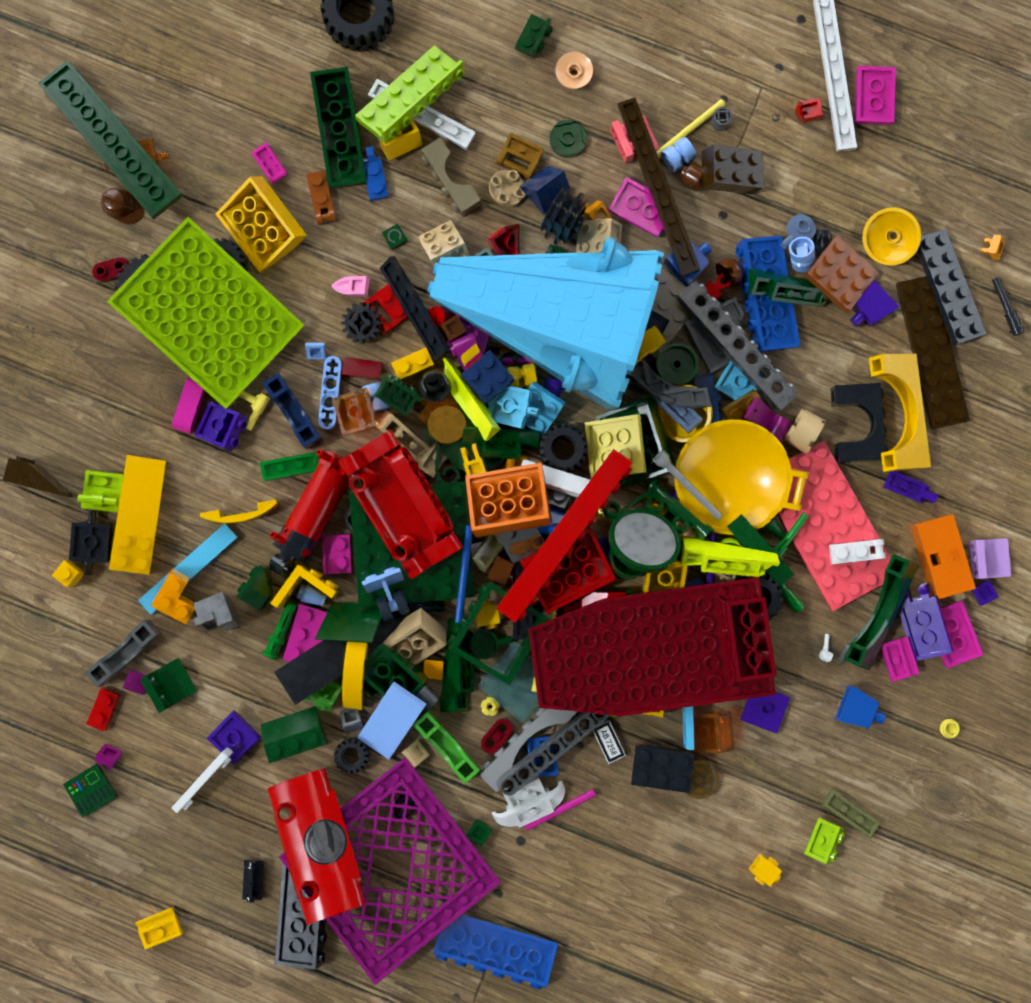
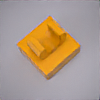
M994 235L993 239L985 238V244H990V247L982 248V253L990 254L993 260H1000L1005 245L1002 236Z

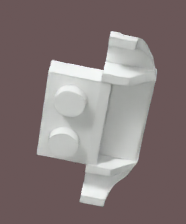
M537 775L515 794L508 796L503 793L508 803L505 806L507 811L503 813H496L494 811L492 815L495 821L502 826H518L520 828L553 813L565 796V786L562 781H559L558 786L549 791L548 787H543Z

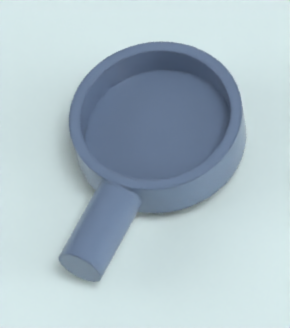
M803 214L793 216L786 225L788 237L780 246L786 249L798 237L811 239L816 231L813 220Z

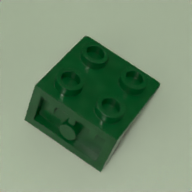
M180 658L169 662L140 679L158 713L197 691Z

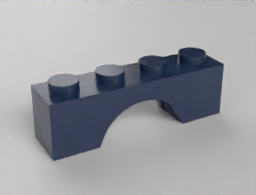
M277 373L262 383L306 450L323 440L282 375Z

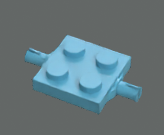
M508 386L487 404L489 405L492 418L496 423L524 429L528 414L537 417L540 415L537 413L540 412V408L530 407L533 391Z

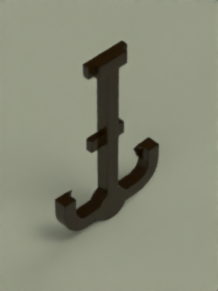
M506 346L489 347L485 351V354L489 350L499 353L498 360L501 363L506 355L514 356L512 358L514 363L518 361V353L508 349Z

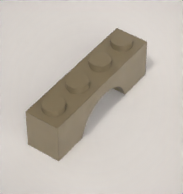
M441 137L421 149L423 163L426 167L430 166L432 169V177L443 186L441 190L446 198L450 197L452 200L451 206L456 214L460 213L464 217L481 206V199L471 184L459 185L451 181L447 176L446 168L451 160V153Z

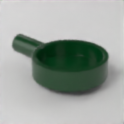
M477 631L469 640L470 652L478 659L492 658L497 653L499 646L513 643L512 636L497 638L490 631Z

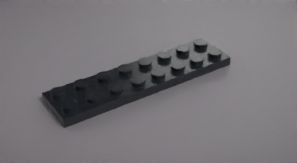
M399 610L392 612V619L384 621L382 618L372 643L367 645V658L413 612L401 615ZM323 640L274 671L294 705H297L343 675L347 642Z

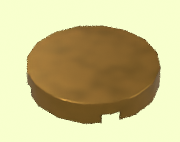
M442 406L431 413L428 419V430L432 438L437 442L452 444L463 436L466 420L459 409L453 406Z

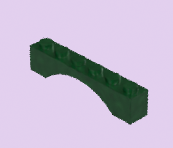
M893 553L885 570L883 588L876 608L863 630L851 642L844 660L860 668L871 669L918 570V564Z

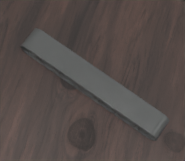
M580 712L500 776L497 781L498 789L508 796L515 794L603 723L609 715L603 714L597 717L595 713ZM586 719L587 725L581 729L580 722ZM568 731H571L572 737L570 740L566 741L565 734ZM556 743L557 749L551 753L550 746ZM541 755V763L539 765H535V758ZM522 768H526V775L520 778L519 771ZM510 780L511 787L508 790H504V783Z

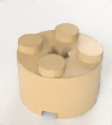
M801 409L784 441L808 454L811 445L816 441L826 420L808 410Z

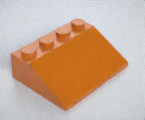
M542 462L465 476L471 530L476 538L553 525Z

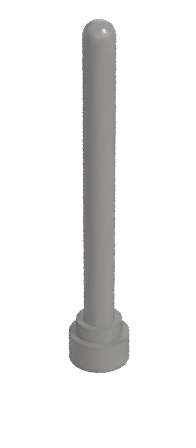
M665 450L660 451L654 457L653 462L658 467H665L717 520H720L722 513L670 462V456Z

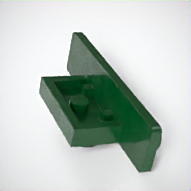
M464 427L462 444L472 445L477 443V445H481L482 457L520 459L521 448L539 447L540 431L500 429L488 441H485L478 427Z

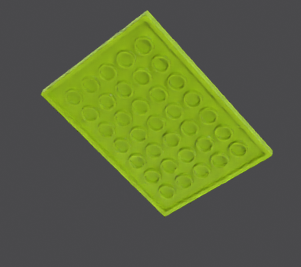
M189 217L174 230L107 301L225 409L229 407L304 326L301 321Z

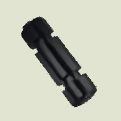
M444 601L410 602L408 607L409 612H415L419 608H422L425 612H442L445 610Z

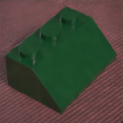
M316 706L261 724L263 746L269 764L328 743Z

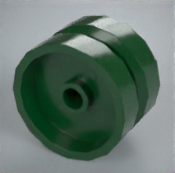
M672 343L664 347L658 354L654 363V371L672 385H687L697 373L699 360L696 352L690 346L683 343ZM675 363L679 365L678 368L674 367Z

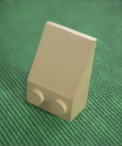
M419 608L407 616L383 644L416 665L447 645L446 629L422 608Z

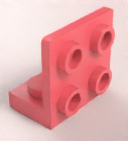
M643 115L654 148L657 151L659 146L645 115ZM619 120L612 122L610 132L624 163L636 160L635 149L632 142H630L624 124H620Z

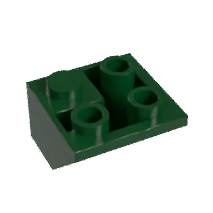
M259 565L251 570L247 583L243 582L237 590L239 593L236 597L257 610H263L274 593L270 568L265 565Z

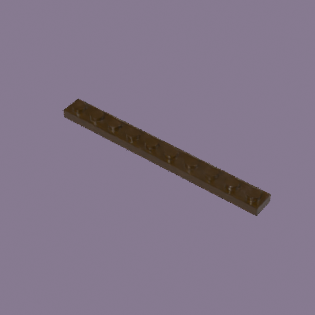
M636 97L622 101L617 104L630 142L634 146L636 158L681 277L699 272L700 266Z

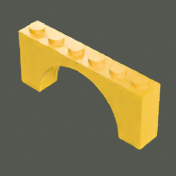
M881 354L870 357L871 377L880 378L894 388L901 400L905 417L904 430L900 441L891 450L881 453L883 472L918 470L931 467L917 354Z

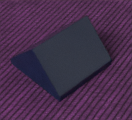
M548 165L520 185V188L539 211L545 215L559 191L565 188L567 192L570 186L565 171Z

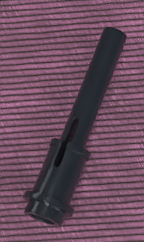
M994 278L992 282L1006 314L1004 317L1011 330L1009 333H1012L1013 336L1019 335L1024 332L1023 328L1025 327L1021 325L1016 311H1013L1000 278Z

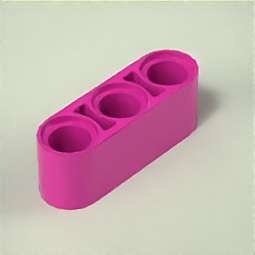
M190 376L186 379L172 421V429L192 434L196 427L207 393Z

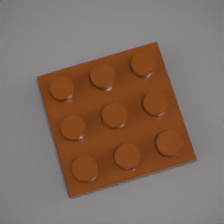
M836 235L804 276L840 309L848 313L879 272Z

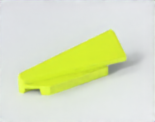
M445 357L443 359L445 363L444 374L451 382L452 396L475 427H478L483 439L488 441L501 428L492 418L491 412L479 396L463 379L461 372L452 360Z
M683 537L681 565H701L702 572L760 577L765 574L766 569L773 565L779 566L780 564L776 553Z

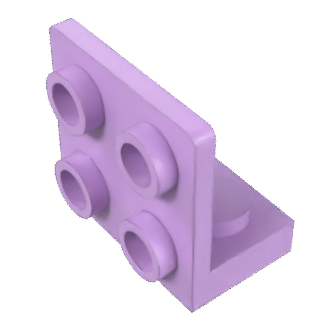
M1007 538L968 541L973 579L1011 576Z

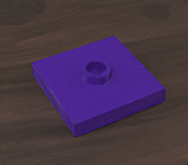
M776 692V695L749 698L746 700L740 720L777 734L790 697Z
M235 710L207 737L220 752L227 747L233 751L229 756L230 762L233 765L261 738Z

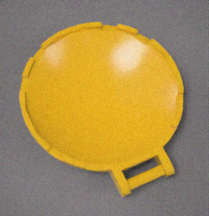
M728 419L714 422L697 431L682 448L675 466L722 513V518L717 520L675 477L674 481L677 496L684 507L702 523L709 524L714 529V532L734 535L727 526L741 514L755 529H759L769 523L782 508L801 511L802 505L800 503L806 479L809 478V472L791 469L789 458L783 445L764 427L746 420ZM793 476L798 477L793 502H789V493Z

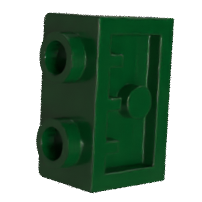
M531 14L515 45V50L534 59L538 53L541 54L545 46L543 42L546 37L549 38L553 30L551 26L552 19L547 18L545 21Z

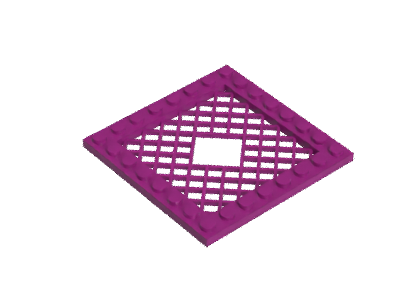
M406 757L340 808L347 833L348 830L359 831L358 841L350 842L351 845L357 846L356 862L358 863V860L369 862L368 872H360V875L367 876L366 887L361 886V889L365 890L364 899L366 904L363 905L362 915H353L351 910H348V913L346 911L326 918V921L375 985L501 883ZM402 785L406 791L396 789ZM392 793L391 803L381 802ZM395 793L406 794L405 805L394 804ZM409 795L417 806L407 805ZM379 805L390 806L389 817L378 816ZM376 806L375 816L364 815ZM393 807L404 808L403 819L392 818ZM407 809L418 810L416 821L406 820ZM420 811H422L429 822L419 821ZM361 818L359 828L349 827ZM364 818L375 819L373 830L362 829ZM377 819L388 821L387 831L376 830ZM391 821L402 822L401 833L390 832ZM405 823L416 824L415 835L404 834ZM419 824L430 825L428 836L417 835ZM432 827L435 828L442 838L431 837ZM362 832L373 833L371 844L360 843ZM375 834L386 835L385 846L374 844ZM389 835L400 836L399 847L388 846ZM403 837L414 838L413 849L402 848ZM417 838L428 840L427 851L416 849ZM431 840L442 841L440 852L429 851ZM444 842L454 854L443 852ZM360 846L371 847L369 858L358 857ZM374 848L412 852L407 891L368 887ZM283 853L279 858L289 870L285 854ZM415 853L426 854L425 865L414 863ZM429 854L440 855L439 866L428 865ZM443 856L454 857L452 868L441 867ZM456 858H458L465 869L455 868ZM413 867L424 868L423 879L412 878ZM427 868L438 870L437 880L426 879ZM441 870L452 871L451 882L440 881ZM455 872L466 873L464 884L454 883ZM468 874H470V876L473 878V879H472L471 881H469V882H468ZM411 881L422 882L421 893L410 892ZM425 883L436 884L435 895L424 894ZM439 884L450 885L449 896L438 895ZM453 886L462 887L452 895ZM304 887L303 890L310 897V888ZM368 891L379 892L378 903L367 902ZM382 892L393 893L392 904L380 903ZM396 894L407 895L405 906L394 905ZM410 895L421 897L419 907L408 906ZM423 897L434 898L433 909L422 908ZM437 898L446 899L444 903L436 908ZM366 905L377 906L376 917L365 916ZM380 907L391 908L390 919L379 917ZM394 908L405 909L404 920L393 919ZM408 910L419 911L417 922L406 921ZM422 911L431 912L428 916L421 920ZM352 918L361 919L360 929ZM364 919L375 920L374 931L363 930ZM378 921L389 922L388 933L377 932ZM392 923L403 924L402 935L391 933ZM406 924L415 925L405 933ZM364 934L373 935L372 944ZM376 935L387 936L386 947L375 946ZM390 937L399 938L396 942L389 946ZM376 950H380L383 952L379 955Z

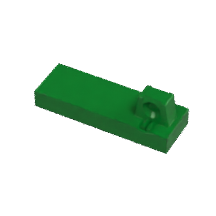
M316 452L259 462L263 482L315 472L319 463Z

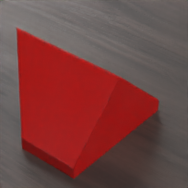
M519 224L505 226L488 237V245L496 256L519 255Z

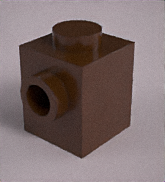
M496 557L494 564L492 563L486 571L489 574L487 578L491 579L490 582L498 587L501 584L511 583L515 574L511 572L514 564Z

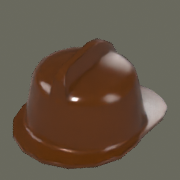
M111 188L102 194L101 208L108 216L125 224H134L143 217L144 208L131 193L121 188Z

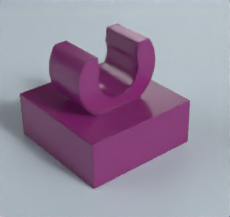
M104 744L96 754L95 761L98 762L99 766L104 764L108 766V770H111L121 758L123 751Z

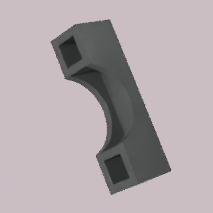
M143 620L117 648L99 659L85 674L96 687L105 686L160 637L162 633L151 620Z

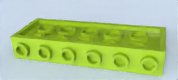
M434 45L355 115L356 121L386 144L389 140L394 139L399 131L407 127L417 115H421L424 109L434 103L438 96L446 92L456 80L462 78L464 62L462 60L455 62Z

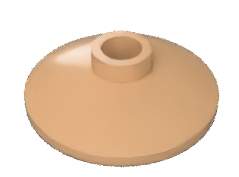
M566 53L556 64V77L564 87L580 89L586 86L592 78V63L582 53ZM576 71L577 75L573 76L571 72Z

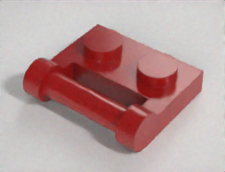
M389 284L364 301L365 306L367 303L372 304L371 309L375 308L373 304L378 302L392 321L390 323H387L383 317L379 318V321L383 322L380 327L384 335L408 318Z

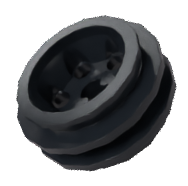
M570 187L567 192L565 188L559 191L540 228V231H546L544 235L546 240L552 235L555 236V245H558L561 240L564 244H567L573 233H578L586 218L583 215L588 206V201H583L584 193L582 192L577 197L573 196L575 191L573 187Z

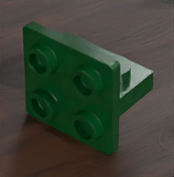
M390 374L387 376L380 375L379 378L383 381L374 396L400 414L407 417L416 400L423 401V398L419 396L420 392L413 387L404 385L405 382Z

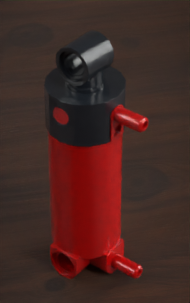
M317 450L316 455L320 457L319 465L285 525H283L279 533L273 531L270 534V538L275 540L272 545L280 549V554H275L271 558L269 568L283 578H289L296 568V560L304 563L308 562L318 544L320 536L349 486V477L338 462L344 457L331 450Z

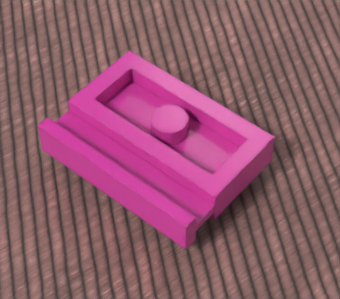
M351 535L322 536L323 574L352 573Z
M907 636L882 644L880 649L891 682L920 674Z

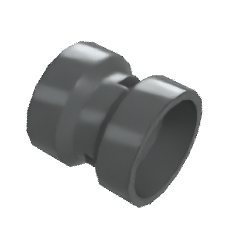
M719 107L715 110L711 119V125L716 131H725L732 120L731 110L727 107Z

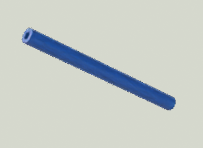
M466 525L455 616V622L459 623L464 615L473 535L470 525Z

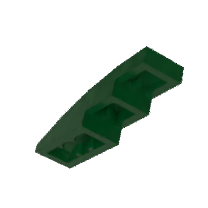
M742 514L727 526L745 548L776 553ZM778 556L779 566L773 565L765 571L781 587L795 574Z

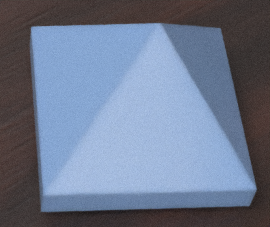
M305 343L307 359H326L325 343Z

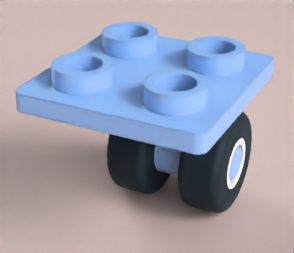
M392 567L386 569L384 574L378 576L376 574L370 575L362 582L367 593L384 588L389 601H387L386 597L376 600L384 621L392 619V612L399 610L401 615L409 612V607L402 590L394 592L393 599L388 588L389 585L404 580L400 568Z

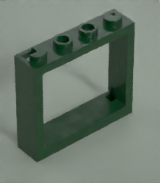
M487 581L486 584L483 583L478 589L477 593L479 596L476 601L472 600L467 608L469 613L466 618L462 617L457 625L459 629L456 635L452 634L447 643L449 645L448 649L510 686L531 650L529 632L504 674L499 673L458 648L491 590L502 597H505L508 593ZM529 605L525 609V611L537 617L532 627L549 620V617Z

